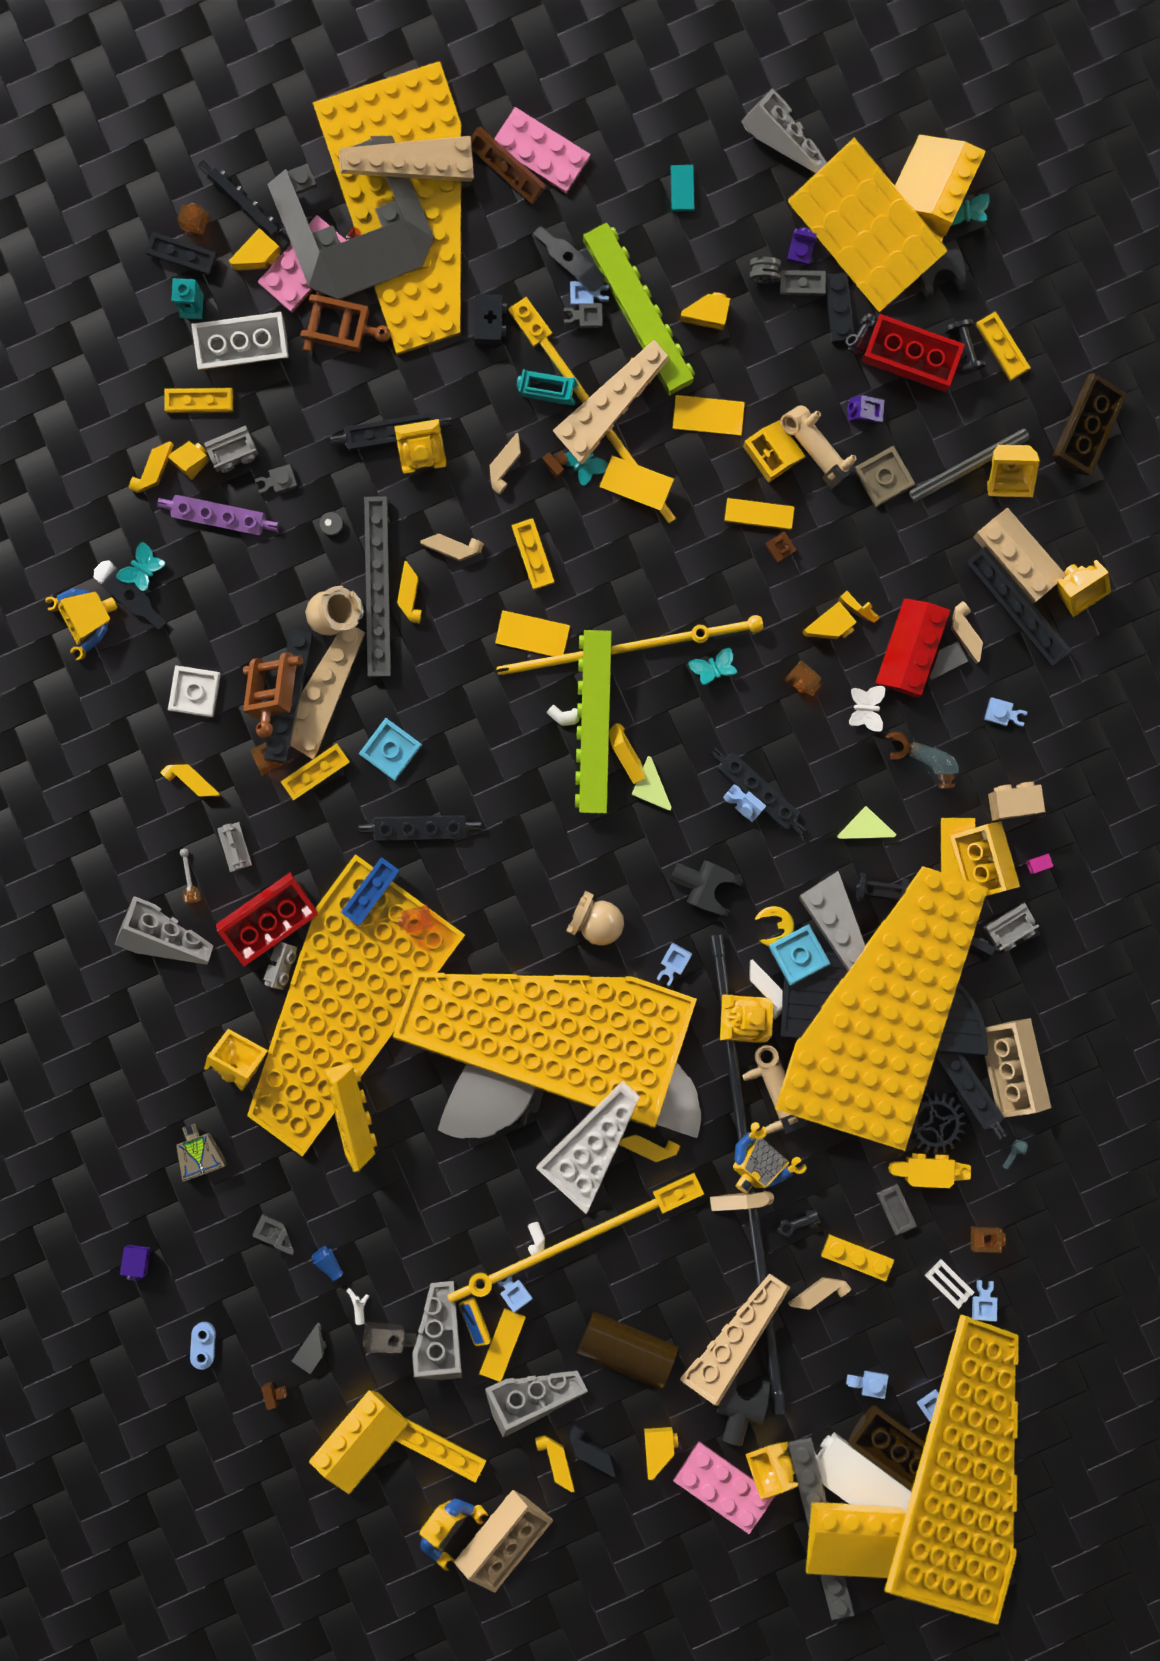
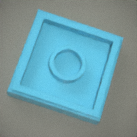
M385 718L359 752V755L396 781L422 744Z
M809 924L768 946L790 986L830 965Z

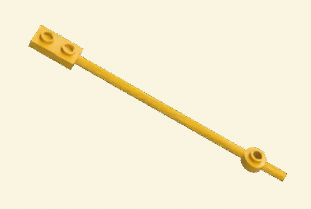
M525 297L510 307L508 312L532 346L535 347L541 344L564 377H575L547 339L552 335V332L528 298ZM579 383L578 388H574V392L581 402L584 403L589 396ZM613 429L610 432L607 431L606 437L621 458L638 465ZM665 503L660 512L670 524L676 517Z
M695 1173L653 1191L655 1199L489 1276L485 1273L474 1274L470 1278L468 1286L447 1295L450 1303L470 1294L478 1297L486 1296L491 1291L492 1284L660 1207L661 1212L665 1213L704 1195ZM478 1280L484 1281L485 1286L483 1288L476 1286Z

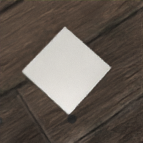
M175 666L168 710L214 718L221 673Z

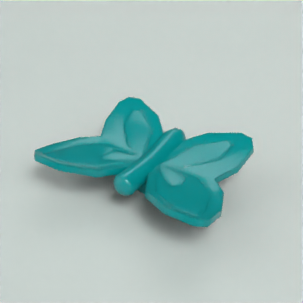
M980 194L972 200L971 204L969 200H965L964 205L961 203L951 225L961 223L963 220L969 222L970 219L977 222H986L987 217L984 210L989 205V195Z
M571 452L565 453L568 457V462L564 465L574 466L573 470H578V478L582 485H586L591 480L593 474L606 472L608 463L600 458L590 459L594 456L593 453L583 464Z
M142 542L136 548L135 557L138 563L133 560L131 565L134 567L128 566L119 570L116 578L124 583H135L141 591H146L149 586V577L153 576L152 572L159 571L166 563L159 558H154L150 547Z
M730 648L721 650L716 656V662H714L713 658L708 660L709 663L705 660L695 659L688 664L695 674L700 675L702 685L709 684L715 677L720 678L721 675L730 676L737 674L736 668L731 665L733 653Z

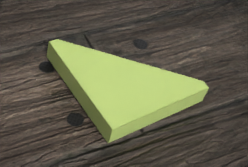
M648 756L643 766L646 778L636 783L632 795L670 811L671 805L652 758Z
M865 806L842 830L837 838L895 837L897 834Z

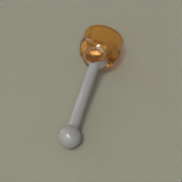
M184 848L180 850V855L183 857L188 887L183 891V903H195L202 900L201 893L197 887L192 886L187 858L189 851Z

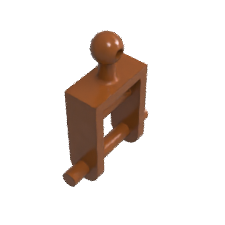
M317 291L316 295H310L309 302L314 305L308 330H302L300 335L305 340L303 351L312 352L315 342L360 353L364 335L373 336L379 342H386L389 340L391 332L386 326H378L377 328L367 326L369 317L368 306L325 297V294ZM322 307L344 312L338 337L316 332ZM356 314L360 315L355 339L352 341L348 340L347 336L352 315Z
M286 652L280 655L279 660L265 663L261 658H256L250 661L249 666L243 668V673L248 675L243 711L255 719L261 718V722L256 726V733L259 737L267 738L272 734L271 716L290 713L296 666L303 663L301 656L294 657L291 652ZM278 669L276 688L264 691L266 671ZM274 698L273 701L262 702V700Z

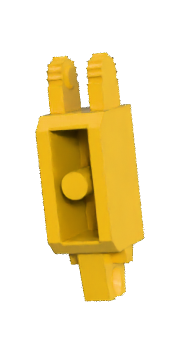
M912 1153V1157H906V1161H892L888 1167L889 1173L905 1177V1180L915 1187L950 1188L954 1181L971 1178V1165L957 1163L955 1160L949 1159V1155L935 1154V1158H926L924 1153Z

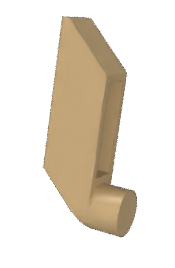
M518 433L513 436L490 464L492 489L498 494H501L507 486V483L502 480L503 476L521 456Z
M436 534L420 542L422 546L458 561H463L479 554L484 545L481 541L472 538L469 546L441 534Z
M961 602L954 609L951 630L977 664L981 658L983 642L965 618L966 615L971 613L969 607L965 602Z
M770 1191L710 1197L712 1211L757 1208L770 1205L774 1201V1196Z
M822 1277L788 1304L790 1307L810 1310L834 1291L842 1297L851 1288L846 1281Z

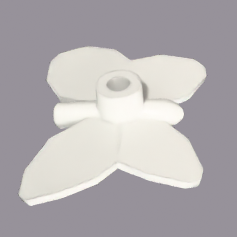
M876 686L870 688L867 692L862 689L853 688L851 694L853 700L857 703L854 706V709L857 711L852 714L849 724L851 726L865 724L868 729L881 732L883 730L882 719L880 715L873 711H880V707L874 705L880 703L884 698L885 687Z

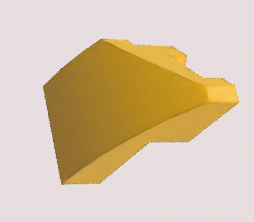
M848 591L838 599L849 611L864 620L875 623L879 619V616L871 609L872 605L869 602L862 607Z

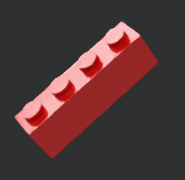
M880 314L862 363L947 392L965 344Z
M904 599L875 684L919 698L922 695L950 610L929 602Z
M290 872L218 922L216 928L241 964L246 966L319 913Z

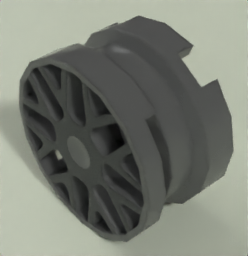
M758 257L750 260V267L752 268L750 272L751 281L758 283H775L780 281V259L763 257V259L758 260Z

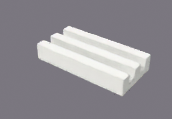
M941 1259L925 1275L958 1309L968 1300L970 1295L972 1296L975 1293ZM941 1266L967 1291L965 1294L939 1270ZM934 1273L960 1297L958 1301L932 1276Z

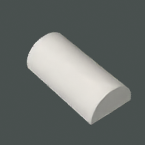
M281 312L191 324L198 370L283 359L289 356L285 324Z

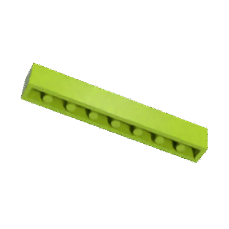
M606 222L584 234L583 242L596 266L605 275L604 280L641 347L644 349L655 340L670 357L657 374L670 396L692 384L695 373L689 363L685 364L682 358L684 353L678 343L674 344L671 338L673 333L668 324L664 325L660 319L662 313L657 305L653 306L649 298L652 296L646 285L642 286L639 278L641 276L636 266L632 267L628 261L630 256L624 246L620 247L617 241L619 236L615 228H610Z
M584 630V635H579V649H583V658H579V672H583V681H578V694H582V703H578L577 717H582V725L577 726V740H581V749H576V762H581L580 772L576 771V785H580V794H575V808H579V812L607 813L611 631Z

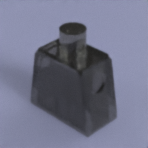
M365 1321L362 1345L366 1352L402 1353L403 1346L415 1347L417 1334L406 1333L402 1325ZM391 1336H396L393 1341H388Z

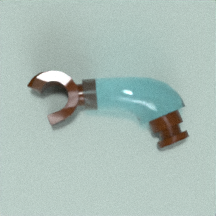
M894 731L886 735L890 741L898 740L904 744L901 751L890 752L891 759H900L910 754V757L929 765L934 770V774H938V780H941V783L938 784L939 788L955 787V783L952 780L955 779V773L959 772V768L951 755L917 742L909 743V739L902 732Z

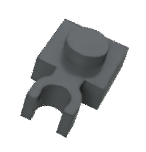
M602 303L579 304V310L564 308V313H570L573 316L569 320L564 319V325L580 322V328H602Z
M290 464L269 470V478L260 477L255 479L257 484L261 482L266 483L265 488L258 490L260 495L267 493L271 488H274L277 494L298 487Z

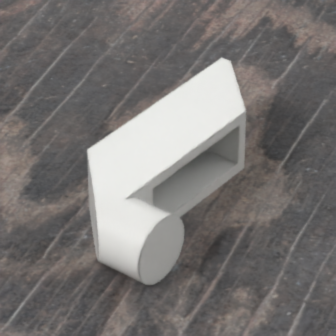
M751 959L750 981L766 998L772 1001L773 1018L776 1019L782 1013V990Z

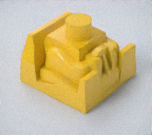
M439 419L394 427L403 474L414 472L422 467H446Z
M997 445L993 452L992 469L989 481L987 482L988 496L1033 497L1040 461L1037 452L1031 446Z
M1097 560L1094 561V566H1088L1087 568L1083 566L1077 568L1076 565H1071L1065 570L1064 574L1066 576L1064 579L1056 580L1059 596L1073 617L1111 593L1109 572Z
M722 995L720 1040L765 1043L771 1038L773 1003L769 998Z
M227 1029L207 1056L204 1069L208 1070L211 1066L225 1081L236 1083L237 1087L243 1091L258 1070L268 1050Z
M788 1442L767 1446L746 1454L760 1499L798 1486V1483H793L794 1478L792 1474L795 1473L792 1457H790L788 1451H785L788 1447Z

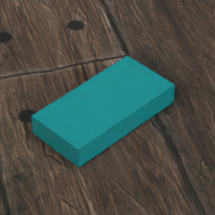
M671 165L672 212L694 211L693 165Z

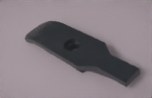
M541 226L533 232V235L547 247L549 256L575 277L588 291H597L604 284L605 275L566 240L554 238ZM566 257H571L573 260L565 261L564 259Z
M102 561L94 569V578L131 613L145 617L160 630L167 622L152 609L150 599L135 584H128L118 580L116 574L119 570L110 561ZM129 592L135 594L133 600L127 599L126 596Z

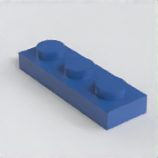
M381 857L341 913L360 926L400 870Z

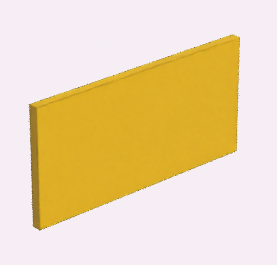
M676 395L673 429L741 436L744 402Z
M612 456L600 487L662 511L674 479Z
M502 611L495 643L549 656L564 655L570 625Z
M941 818L942 873L962 879L950 835L975 828V818Z

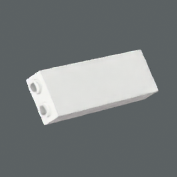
M835 1432L831 1437L828 1435L821 1444L822 1449L816 1455L824 1486L849 1504L902 1507L907 1511L912 1494L910 1488L850 1446L847 1441Z

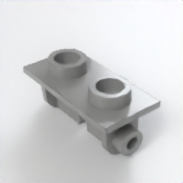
M230 823L218 828L230 872L252 866L240 823Z
M279 942L274 946L270 960L277 962L276 966L268 965L264 977V985L284 990L289 980L291 966L296 959V946Z

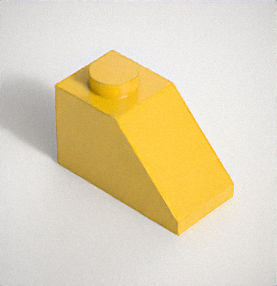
M258 229L229 260V263L234 270L267 269L276 262L282 252L280 247L261 229Z
M722 293L707 294L681 312L680 321L724 330L730 298H726V295Z
M190 441L168 456L172 463L191 480L209 462V458L205 455L208 451L199 443L193 445Z
M839 601L804 629L802 633L808 637L838 639L840 636H843V638H846L854 631L853 626L856 624V621Z
M672 1427L644 1429L648 1480H653L673 1457L674 1448L678 1447L677 1433H673Z

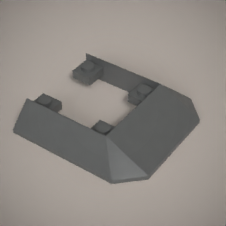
M370 136V140L352 147L395 143L393 136ZM308 164L290 171L285 169L267 184L309 288L340 300L422 268L434 241V236L410 178L385 176L394 202L375 209L382 227L340 243L333 225L314 233L310 229L297 194L317 187Z

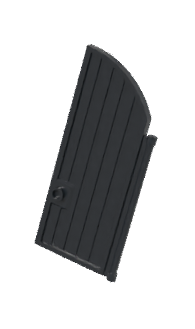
M824 951L830 965L791 986L784 976L780 1037L801 1038L838 983L848 973L835 952ZM958 982L937 1051L987 1056L988 1040L983 1018L973 998Z

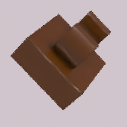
M563 451L555 458L549 452L543 457V463L556 479L560 478L564 474L562 466L568 462V457Z
M785 531L765 544L776 563L797 551Z
M269 1382L261 1387L267 1410L276 1408L279 1404L278 1399L286 1398L287 1396L285 1386L275 1389L273 1382Z

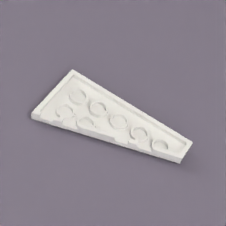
M623 1081L536 1167L585 1214H587L640 1098Z

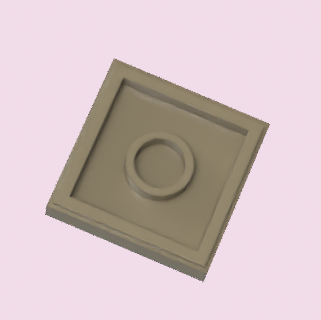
M894 446L855 467L857 469L855 472L875 507L916 485Z

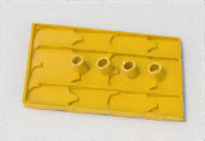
M855 137L788 199L792 208L809 226L812 232L817 234L816 237L879 312L947 252V248Z

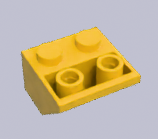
M780 420L762 428L745 440L743 448L768 483L806 457L791 435L783 430Z

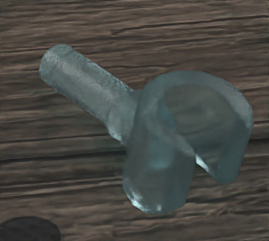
M1021 1140L1013 1142L1012 1151L1003 1165L1005 1169L1009 1168L1017 1153L1023 1155L1026 1153L1028 1147L1026 1142Z

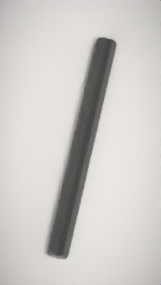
M1022 429L914 488L909 492L913 502H917L990 462L997 445H1020L1028 441L1030 436L1027 430Z

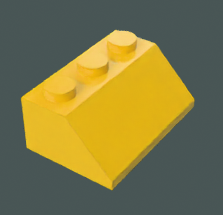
M1001 821L950 835L963 880L987 887L986 896L1020 887Z

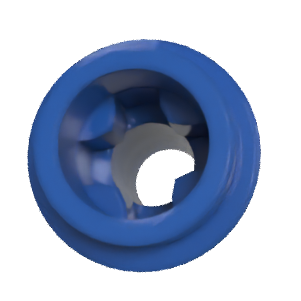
M324 1246L311 1257L314 1260L313 1264L329 1276L332 1281L337 1280L343 1275L344 1272L341 1270L332 1249Z

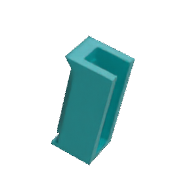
M173 278L171 301H174L179 309L180 318L202 319L204 294L195 279ZM185 304H190L192 308L185 307Z
M523 369L522 376H519L517 379V389L522 397L572 406L575 404L572 394L574 388L579 386L575 377L567 378ZM531 380L563 386L562 393L528 387Z

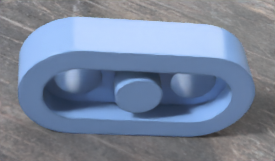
M208 1322L198 1323L193 1328L191 1334L190 1360L197 1369L208 1368L213 1363L215 1357L216 1331L214 1326ZM200 1331H205L207 1333V1337L205 1339L199 1336ZM199 1354L205 1355L206 1360L204 1362L198 1360Z

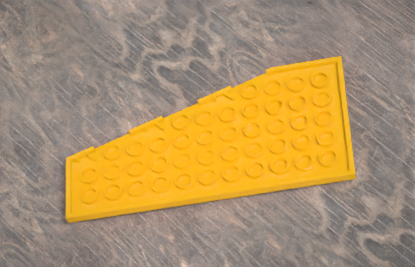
M440 61L313 102L357 236L382 227L375 209L394 202V198L385 176L341 174L339 160L341 148L352 147L370 140V136H393L395 143L461 137V123ZM410 178L434 236V241L422 268L374 286L387 327L390 329L391 339L397 355L461 334V181Z
M356 854L316 907L319 914L311 921L247 1115L301 1156L306 1153L335 1113L324 1070L351 1063L353 1068H358L361 1078L394 1033L415 974L438 973L465 936V934L394 882L390 884L360 926L343 915L341 911L374 868Z
M927 867L920 869L907 887L902 898L886 920L881 923L864 947V951L846 976L838 983L803 1036L796 1042L777 1100L776 1110L905 1151L988 890L987 887Z
M416 973L393 1038L594 1108L623 1081L640 1096L630 1120L655 1128L697 999L635 977L627 976L624 978L573 975L517 976V974L461 975Z
M960 1315L885 1588L886 1592L997 1625L1016 1558V1549L1013 1548L1014 1512L1017 1511V1475H1014V1440L1017 1438L1018 1402L1015 1401V1365H1018L1017 1334Z

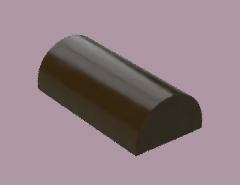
M1088 374L1052 455V460L1069 471L1092 476L1127 394L1097 374Z
M593 1311L576 1355L662 1390L675 1361L678 1346Z
M873 1405L865 1412L855 1426L848 1444L913 1490L926 1442Z

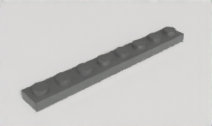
M364 497L368 677H391L387 497Z
M812 1438L789 1442V1449L810 1529L812 1502L827 1503ZM820 1574L831 1620L854 1616L846 1576Z

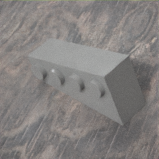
M839 871L800 895L799 899L846 970L849 971L864 951L865 944Z

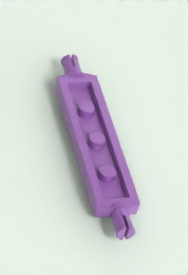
M175 495L172 501L159 498L158 502L166 503L167 505L157 504L158 508L170 509L171 517L256 535H261L264 529L275 532L278 530L276 527L269 526H278V522L267 521L263 512L181 495Z

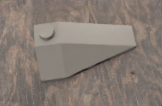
M772 88L741 122L745 129L758 140L817 173L827 163L813 141L805 138L802 132L803 126L800 122H794L789 114L792 110Z
M133 897L114 945L139 954L208 964L213 949L212 944L192 930L182 928L178 925L179 921L174 917L170 919L160 912L161 908L138 897Z
M454 1281L431 1283L422 1322L418 1331L419 1334L413 1351L415 1378L433 1380L462 1378L456 1301L450 1303L447 1296L455 1292Z
M578 1371L553 1373L538 1377L528 1376L521 1379H505L485 1389L493 1418L503 1437L528 1426L588 1392Z

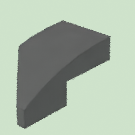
M959 642L936 652L927 677L928 682L968 662Z
M262 1214L254 1230L253 1237L293 1255L294 1251L284 1224Z
M319 1323L316 1324L292 1360L293 1363L311 1374L324 1355V1349L326 1348V1343L323 1341L320 1331L322 1329L321 1324Z

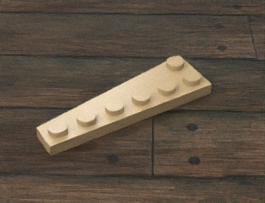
M471 136L341 148L339 151L341 174L471 182L474 178Z
M655 340L553 430L581 464L586 461L600 444L599 441L606 432H610L615 426L614 423L620 415H624L629 409L628 406L635 397H639L646 385L653 380L670 359Z
M357 627L337 634L301 693L291 746L312 759L318 753L329 721H331L344 684L348 679L351 667L366 633Z
M769 1274L749 1297L748 1301L736 1312L737 1315L729 1324L723 1327L720 1335L714 1341H711L707 1346L708 1349L700 1358L694 1361L680 1380L712 1404L718 1406L790 1287Z

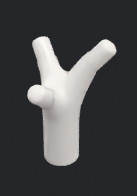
M348 1289L347 1292L354 1306L356 1325L365 1324L364 1306L369 1296L365 1295L360 1301L359 1297L351 1289Z

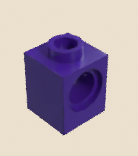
M135 1245L125 1246L120 1275H126V1279L139 1281L140 1277H145L148 1271L151 1248Z

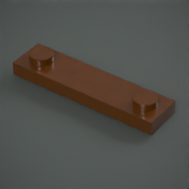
M478 127L471 137L472 151L531 204H534L546 185L482 127Z

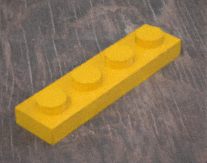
M405 1418L409 1425L395 1441L476 1482L486 1463L485 1459Z

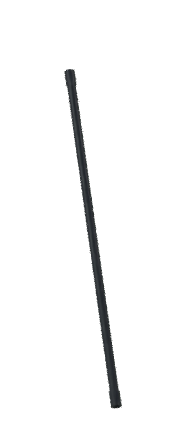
M723 934L710 936L721 1011L722 995H730ZM725 1041L739 1142L748 1133L737 1042ZM752 1185L748 1193H756V1187ZM757 1207L747 1209L757 1287H759L767 1277L759 1208ZM772 1317L763 1333L771 1386L772 1410L774 1415L787 1413Z

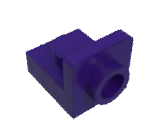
M807 228L795 229L787 261L809 266L817 234L812 233V230Z
M864 395L851 398L847 407L848 421L863 420L877 424L883 422L884 400Z

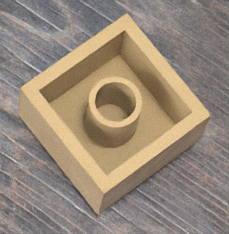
M1034 781L1020 783V785H1016V788L1013 789L1011 785L998 786V788H994V792L988 794L992 821L1038 815L1045 812L1041 785H1034Z

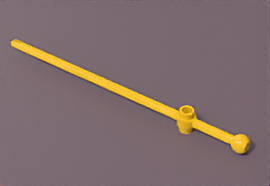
M754 615L748 621L707 628L704 625H697L690 632L611 646V655L691 640L702 644L709 637L746 630L759 633L764 628L761 616ZM702 631L704 636L698 637L696 633ZM583 651L499 666L496 670L509 668L508 671L497 673L498 675L576 662L579 661V658H583Z

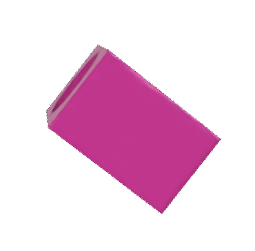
M1049 854L1026 861L1030 874L1053 867Z

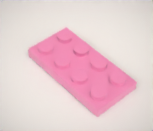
M516 107L495 137V140L528 170L566 194L590 158L588 152Z
M318 215L309 223L312 233L329 227ZM336 232L340 243L345 242L346 240ZM292 244L258 281L265 290L291 313L313 290L307 284Z
M701 1442L697 1443L673 1479L675 1483L748 1534H750L775 1497L773 1495L760 1499L754 1479Z

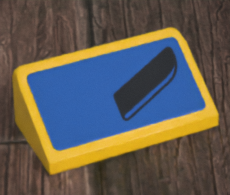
M473 1297L460 1302L459 1307L474 1345L489 1344L491 1337L476 1299Z

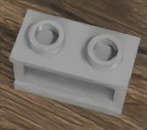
M246 426L204 443L217 472H228L234 469V465L241 462L247 464L255 460V456L259 455Z
M1023 903L982 928L996 950L1003 949L1006 952L1015 947V941L1021 937L1026 940L1036 933L1034 929L1038 928L1039 925L1034 924L1036 922L1026 904Z

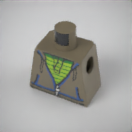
M196 1124L182 1128L186 1141L177 1145V1152L183 1182L227 1165L224 1156L210 1133L199 1136Z

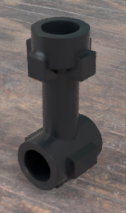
M867 313L860 321L861 328L857 335L852 334L847 337L846 344L851 354L860 356L865 352L866 347L862 342L869 330L873 331L878 319L874 315Z
M805 1211L806 1216L791 1222L786 1219L780 1220L777 1227L778 1233L790 1237L793 1231L807 1225H810L811 1228L817 1227L816 1224L820 1223L817 1211Z

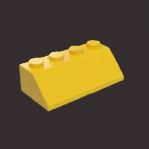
M369 1390L309 1462L327 1480L347 1494H350L409 1425V1422L379 1392Z

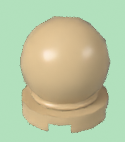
M335 586L313 596L308 602L305 611L307 622L312 630L321 635L330 636L354 628L358 624L359 613L362 612L361 603L356 593L343 588L344 586Z
M585 891L566 932L575 935L577 931H581L586 940L596 945L603 946L616 941L624 928L622 913L610 902H594L592 900L594 894Z

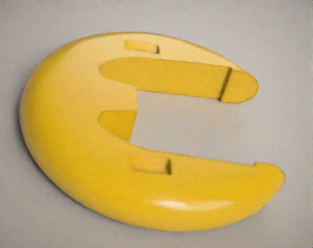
M767 907L760 911L755 920L769 916L782 918V921L777 923L778 929H784V933L779 937L759 940L766 946L794 932V921L791 915L781 907Z

